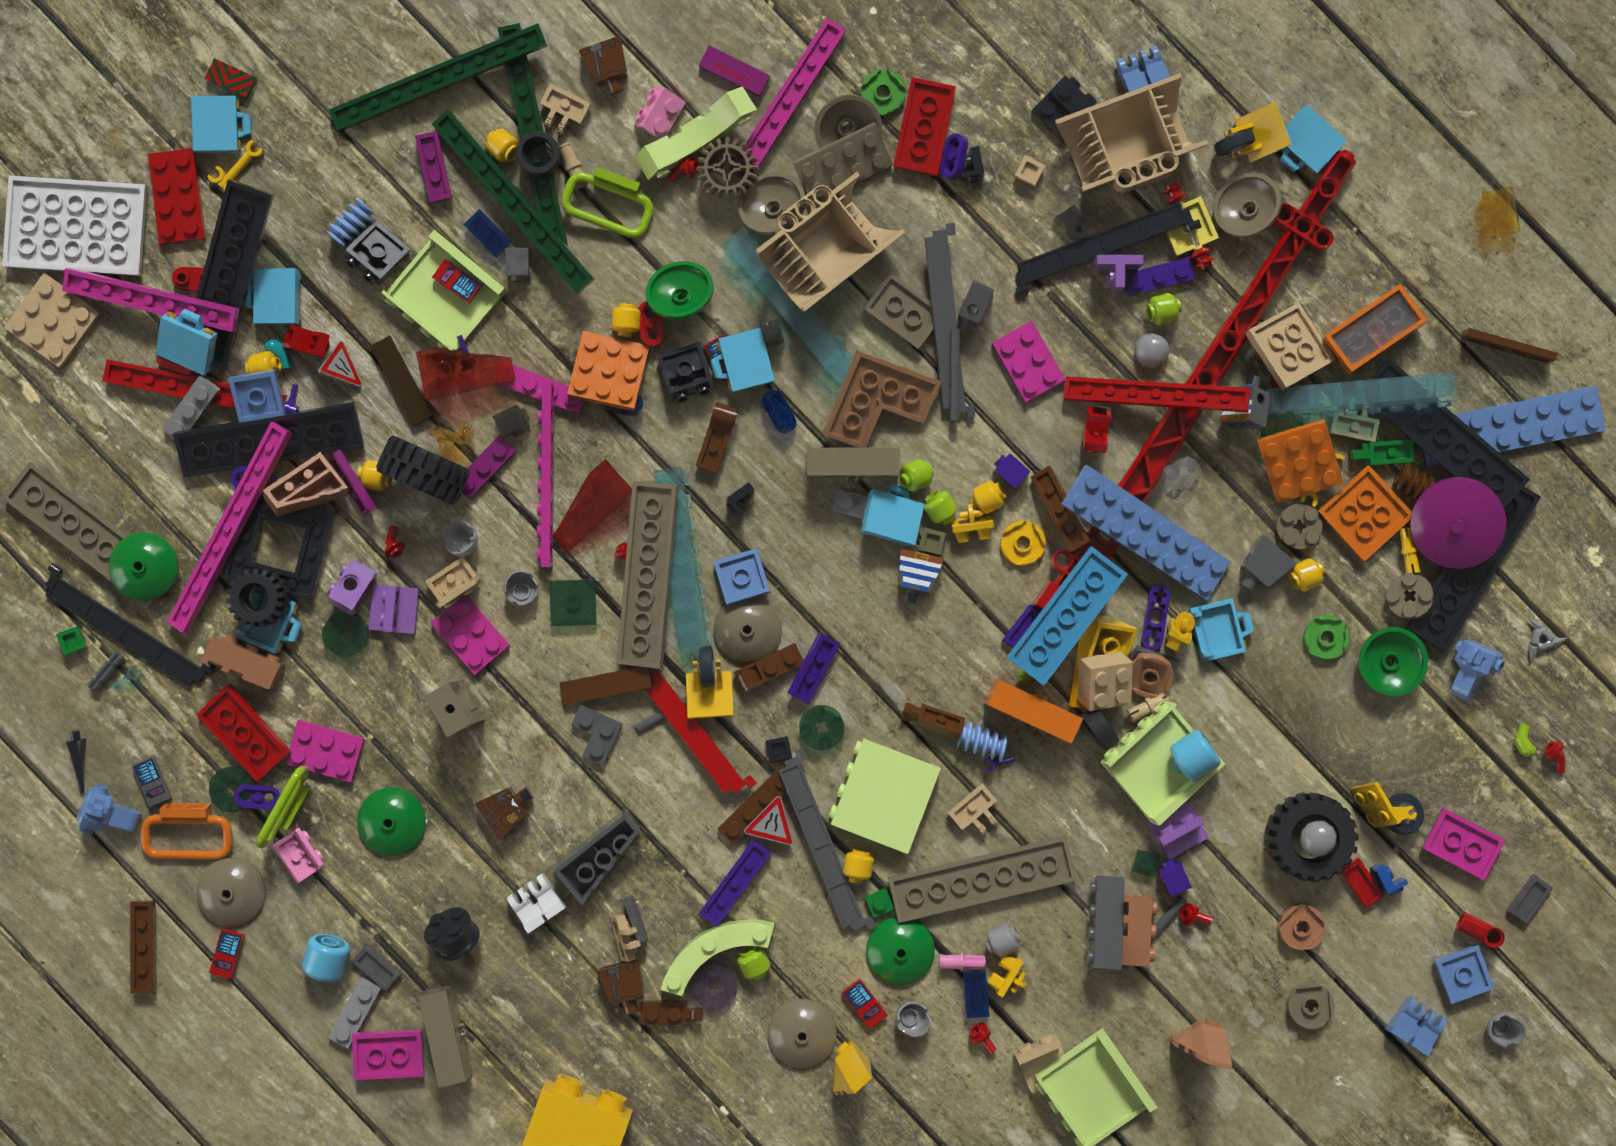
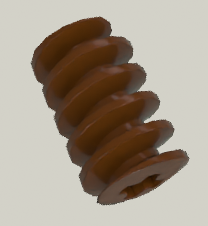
M1407 462L1401 467L1393 483H1398L1396 489L1398 491L1402 487H1406L1405 495L1413 491L1412 499L1415 500L1424 490L1434 484L1435 479L1432 476L1426 478L1427 474L1425 472L1418 474V468L1413 467L1410 469L1411 465Z

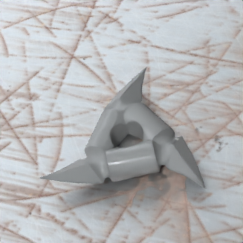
M1528 618L1535 629L1532 633L1531 645H1529L1531 662L1537 651L1555 648L1567 639L1554 638L1555 636L1543 624ZM1541 635L1546 638L1543 644L1539 642Z

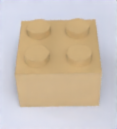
M1122 652L1079 658L1078 701L1089 711L1131 704L1133 662Z

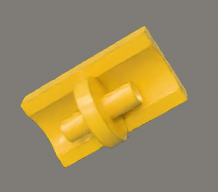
M967 504V511L959 512L960 519H954L950 522L958 543L970 541L969 531L977 530L978 539H990L991 528H994L991 514L983 515L980 509L973 510L972 504Z
M1182 612L1175 619L1170 618L1168 634L1166 636L1167 647L1178 652L1183 643L1189 645L1192 640V629L1195 625V619L1192 614Z
M1011 955L1000 958L998 965L1007 970L1005 975L1001 977L997 973L992 972L987 980V983L1002 998L1012 982L1014 983L1010 991L1014 993L1017 992L1019 987L1026 989L1028 986L1023 981L1027 975L1026 972L1021 970L1018 977H1016L1024 963L1022 958L1017 955L1015 958Z

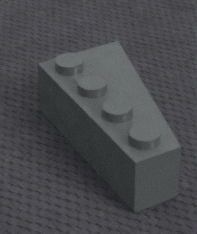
M625 808L554 864V873L581 905L585 903L602 878L613 867L619 856L622 855L640 832V825Z
M1097 875L1094 881L1090 882V895H1093V902L1089 905V918H1091V927L1088 929L1090 946L1087 953L1089 973L1116 974L1122 970L1125 877Z

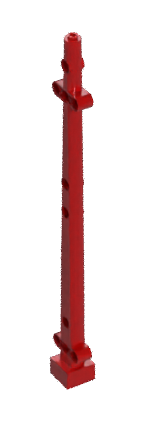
M1347 150L1335 153L1299 210L1290 204L1282 203L1280 211L1286 213L1287 220H1281L1277 217L1273 225L1284 233L1184 384L1201 385L1199 377L1200 375H1205L1209 379L1208 385L1219 386L1248 339L1245 333L1256 326L1303 248L1306 246L1315 252H1322L1333 243L1334 236L1332 232L1321 225L1320 221L1356 165L1354 154ZM1322 185L1330 188V195L1322 192ZM1297 223H1303L1306 226V233H1302L1297 229ZM1317 235L1325 238V245H1320L1317 242ZM1224 337H1230L1233 340L1232 348L1224 345ZM1168 407L1118 483V486L1143 503H1146L1203 410ZM1091 525L1087 533L1092 544L1075 554H1071L1068 550H1059L1051 556L1052 567L1060 573L1054 582L1048 581L1044 584L1032 606L1040 611L1044 608L1090 546L1111 560L1120 543L1112 538L1104 540L1101 537V531ZM1059 554H1064L1068 559L1067 565L1064 567L1057 564L1056 558Z

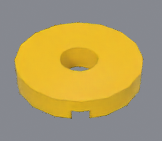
M1023 520L1011 523L1005 528L1000 539L1001 551L1009 562L1021 566L1033 564L1040 559L1046 545L1044 533L1039 526L1030 521ZM1019 537H1026L1029 540L1027 549L1021 550L1018 548L1017 539Z

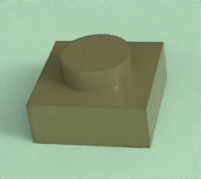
M923 528L918 550L941 555L946 533Z

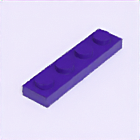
M752 839L699 914L717 927L770 856L771 851Z

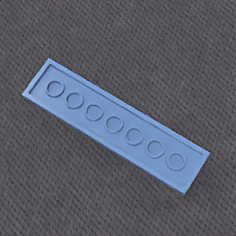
M1597 386L1455 414L1498 452L1606 431ZM1422 450L1425 467L1438 464Z
M1088 465L1083 467L1061 503L1062 506L1204 600H1208L1231 562Z

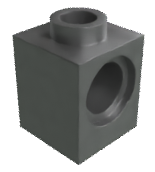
M506 248L505 275L511 278L512 282H525V278H531V250L529 248Z

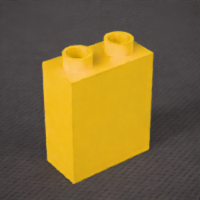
M557 1075L555 1082L547 1080L541 1090L522 1146H621L633 1110L625 1107L627 1098L621 1094L609 1090H601L599 1097H595L581 1092L583 1082L567 1075Z

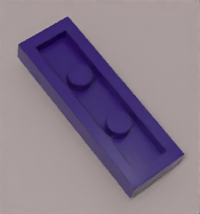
M1190 257L1125 273V287L1128 297L1195 280Z
M818 632L787 693L809 704L840 643Z

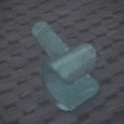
M130 666L127 674L114 682L112 686L116 689L131 679H140L142 673L136 677L131 675L132 670L138 666Z

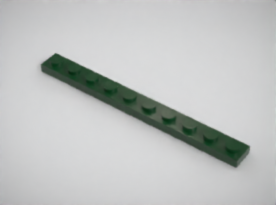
M537 23L329 109L336 130L341 132L548 47L542 29Z
M520 23L498 27L499 38L501 39L522 30ZM526 55L505 64L521 138L533 131L544 132L528 56ZM535 141L528 145L525 157L530 165L543 167L550 162L545 142ZM553 172L544 177H535L529 174L538 213L568 246Z
M447 109L432 123L433 127L574 292L580 294L595 280L592 274L450 109Z

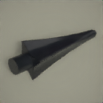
M80 730L70 731L71 739L66 744L75 769L79 792L84 793L86 738L81 739Z

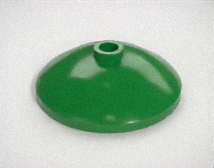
M689 261L673 262L663 266L651 276L646 286V299L653 312L663 318H688L702 311L710 302L714 291L713 280L710 273L697 263Z
M149 532L134 533L123 538L115 546L109 560V573L115 587L123 595L139 601L154 600L163 596L174 585L179 571L178 557L172 545L163 537ZM138 562H141L143 565L141 570L136 568Z
M1388 627L1374 632L1365 640L1359 652L1358 665L1363 680L1371 689L1383 695L1400 696L1413 691L1423 681L1428 669V655L1424 644L1414 633L1403 628ZM1388 657H1391L1393 660L1390 666L1386 664Z
M397 787L383 788L370 794L362 803L357 816V828L362 841L374 852L385 856H397L413 849L421 840L426 827V815L420 801L409 791ZM386 819H390L392 821L391 827H387L385 825Z
M896 916L882 921L873 929L867 941L866 955L870 968L881 980L893 985H908L920 980L929 971L934 960L935 947L931 934L923 924L915 919L899 923ZM899 949H903L905 951V955L903 957L897 956V951Z

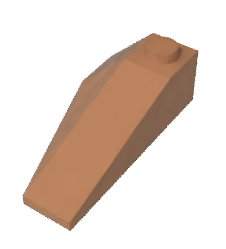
M1206 1018V1021L1198 1020L1171 1037L1170 1042L1175 1047L1182 1048V1045L1185 1046L1184 1051L1195 1055L1197 1059L1209 1065L1232 1069L1226 1032L1219 1025V1021Z

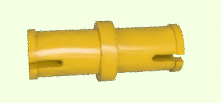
M1411 527L1407 528L1408 538L1406 537L1405 528L1400 529L1402 545L1400 553L1404 557L1405 573H1412L1411 564H1413L1414 573L1421 572L1417 555L1419 549L1413 540Z

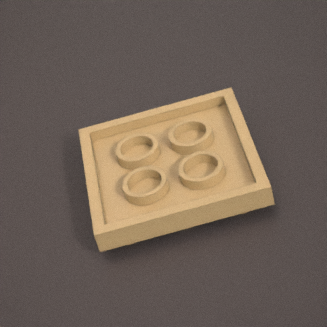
M43 273L4 328L57 367L62 368L102 313L76 294L62 291V284L48 274Z
M1300 303L1289 307L1245 333L1282 391L1336 360Z

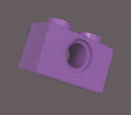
M352 559L349 565L345 564L339 573L340 579L337 584L333 583L330 586L327 594L329 595L328 599L331 605L354 616L377 580V573ZM348 583H355L357 585L354 590L345 589Z

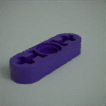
M1162 584L1152 586L1148 592L1141 643L1149 650L1158 649L1162 645L1170 591ZM1159 588L1162 589V593H1165V597L1160 598L1159 605L1164 604L1163 609L1151 607V602L1153 604L1157 602V597L1153 596V593L1158 591ZM1154 610L1159 611L1162 615L1161 621L1157 624L1152 623L1149 619L1150 613ZM1148 625L1160 627V632L1157 630L1154 632V637L1158 638V641L1153 643L1152 646H1149L1150 643L1146 641V637L1151 636L1152 630H1147Z

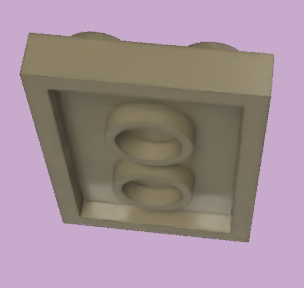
M891 272L863 308L864 311L917 350H919L934 329L931 301Z

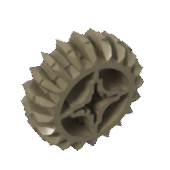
M726 137L725 144L722 145L720 138L716 140L717 147L709 143L711 151L702 150V153L707 157L706 159L698 158V161L704 164V166L697 167V171L704 172L698 178L700 181L707 179L702 186L704 189L711 186L709 189L710 195H713L717 190L718 199L722 198L723 193H726L727 200L731 199V193H734L735 198L738 199L739 190H742L746 195L748 192L744 187L746 185L750 188L754 187L753 183L749 180L758 179V176L752 173V171L759 170L757 165H752L758 159L757 157H750L754 152L752 148L745 151L747 143L743 142L738 147L739 139L735 138L733 144H730V138ZM731 151L742 155L746 165L734 163ZM724 152L723 160L720 163L711 165L715 156ZM729 161L734 169L727 176L723 166L726 167L725 164H728ZM715 172L716 174L723 175L725 187L716 184L712 180L710 173ZM746 172L743 179L732 186L733 177L736 174Z

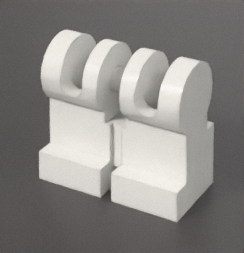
M543 873L537 876V880L542 887L541 890L538 889L533 881L527 883L530 893L538 900L536 904L533 903L531 895L523 887L518 889V893L523 900L522 903L514 894L507 897L509 904L520 918L527 933L532 932L568 907Z

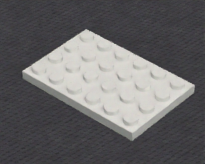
M9 175L2 266L6 268L65 271V268H73L96 274L141 276L148 186L145 184Z

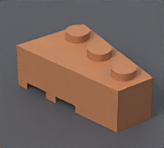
M321 452L263 490V499L277 517L348 496V487Z
M226 634L225 637H211L200 662L204 664L211 663L220 667L221 671L231 672L246 681L268 690L275 688L285 666L284 663L280 662V657L268 653L266 656L259 652L260 648L249 643L244 646L238 643V638Z
M1125 895L1122 965L1150 967V962H1155V948H1151V939H1156V925H1152V915L1157 916V902H1153V897Z

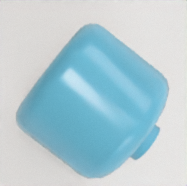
M1200 730L1192 731L1175 742L1170 748L1172 757L1175 760L1172 762L1174 768L1179 774L1183 772L1191 781L1199 780L1216 769L1221 763L1218 754Z
M313 935L309 938L306 946L302 970L306 975L319 982L338 981L345 974L351 947L348 942L335 935Z

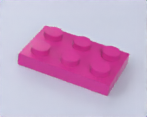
M1033 321L1026 323L992 343L1025 403L1065 381L1063 374Z
M462 595L457 602L448 607L431 622V625L474 675L510 646L468 595Z
M299 719L297 720L289 748L291 752L287 755L285 764L295 767L305 765L309 768V771L353 782L365 738Z
M1442 807L1421 848L1485 881L1505 840Z
M422 1029L354 1032L352 1034L354 1080L424 1076Z

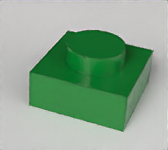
M80 626L56 634L63 655H69L88 647Z
M886 887L865 896L873 918L895 909Z

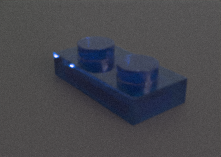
M480 209L463 224L495 258L512 244V241Z
M986 970L963 971L967 1019L990 1017Z

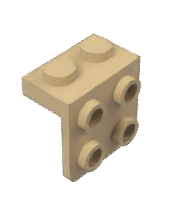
M463 556L425 582L438 600L436 606L438 608L444 606L446 609L457 602V596L463 593L466 596L474 591L479 577Z
M1056 1034L1044 1035L1039 1038V1041L1032 1044L1025 1043L1019 1046L1018 1050L1014 1051L1032 1093L1039 1092L1035 1085L1038 1083L1035 1074L1064 1055Z

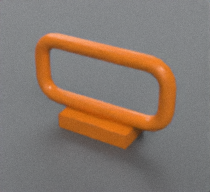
M165 803L160 808V815H151L143 821L141 825V846L145 854L154 859H223L232 850V827L223 816L210 815L212 813V803ZM153 824H217L223 829V847L218 851L155 850L150 843V827Z

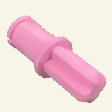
M963 953L961 955L940 954V969H961L963 971V969H985L986 967L985 956L963 955Z

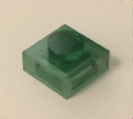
M1137 848L1131 871L1154 878L1160 855Z

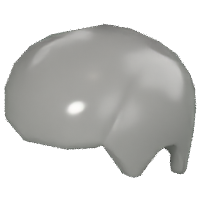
M1146 333L1136 341L1135 356L1142 366L1150 369L1158 368L1168 360L1169 345L1160 334Z
M454 520L443 531V537L446 541L445 548L452 555L463 557L475 551L479 540L478 533L465 520Z
M515 571L505 580L503 587L505 597L511 604L524 607L531 604L537 597L538 583L530 572Z
M1314 821L1308 823L1301 831L1300 842L1303 849L1310 855L1324 856L1335 847L1337 835L1334 828L1326 821Z
M911 1001L905 1002L897 1009L895 1023L901 1033L914 1038L922 1037L929 1031L932 1019L924 1005Z
M1501 1012L1493 1015L1489 1020L1487 1033L1494 1043L1506 1048L1509 1045L1518 1046L1526 1037V1027L1522 1020L1513 1013Z

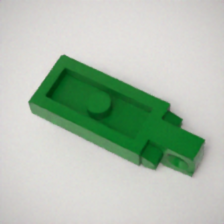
M1410 439L1367 442L1366 444H1361L1362 449L1349 450L1350 459H1362V463L1368 465L1415 462V445Z

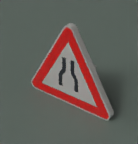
M339 341L318 371L322 375L359 388L362 386V382L344 342Z
M777 796L745 828L744 832L748 835L792 845L793 839L781 797Z

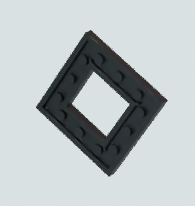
M261 493L227 559L222 578L237 580L236 575L244 573L245 570H271L272 573L281 575L279 578L287 582L284 585L290 589L287 595L313 601L336 513L316 507H308L277 517L263 499V494ZM264 518L306 528L295 572L252 562ZM260 584L256 585V587L264 588Z

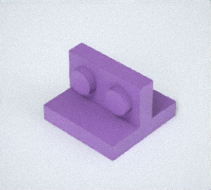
M1097 255L1092 261V271H1109V274H1106V287L1110 288V294H1119L1125 288V271H1137L1143 265V255Z
M373 584L369 630L415 634L420 588Z
M1189 800L1183 803L1160 826L1151 823L1146 818L1169 860L1209 838L1202 826L1204 823L1201 817L1195 813Z

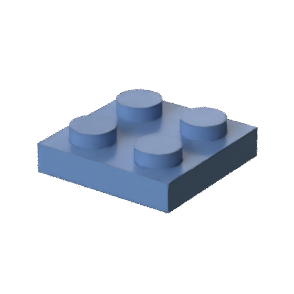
M275 369L232 376L228 379L239 423L286 414Z
M757 548L714 561L727 606L771 593Z
M1477 944L1434 959L1450 1004L1495 989L1480 947Z

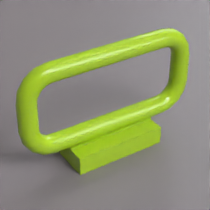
M596 167L594 175L583 172L572 175L566 183L561 200L563 209L570 216L629 238L640 237L647 231L654 210L649 197L637 192L640 185L639 182ZM581 181L643 204L645 210L640 225L636 229H630L574 208L570 200L576 184Z
M307 766L298 767L291 775L257 837L256 847L260 849L267 847L280 827L285 830H289L310 792L309 788L303 786L309 774Z

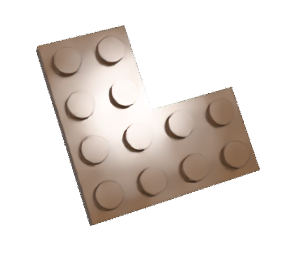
M857 349L822 434L858 448H866L882 409L924 424L942 382Z

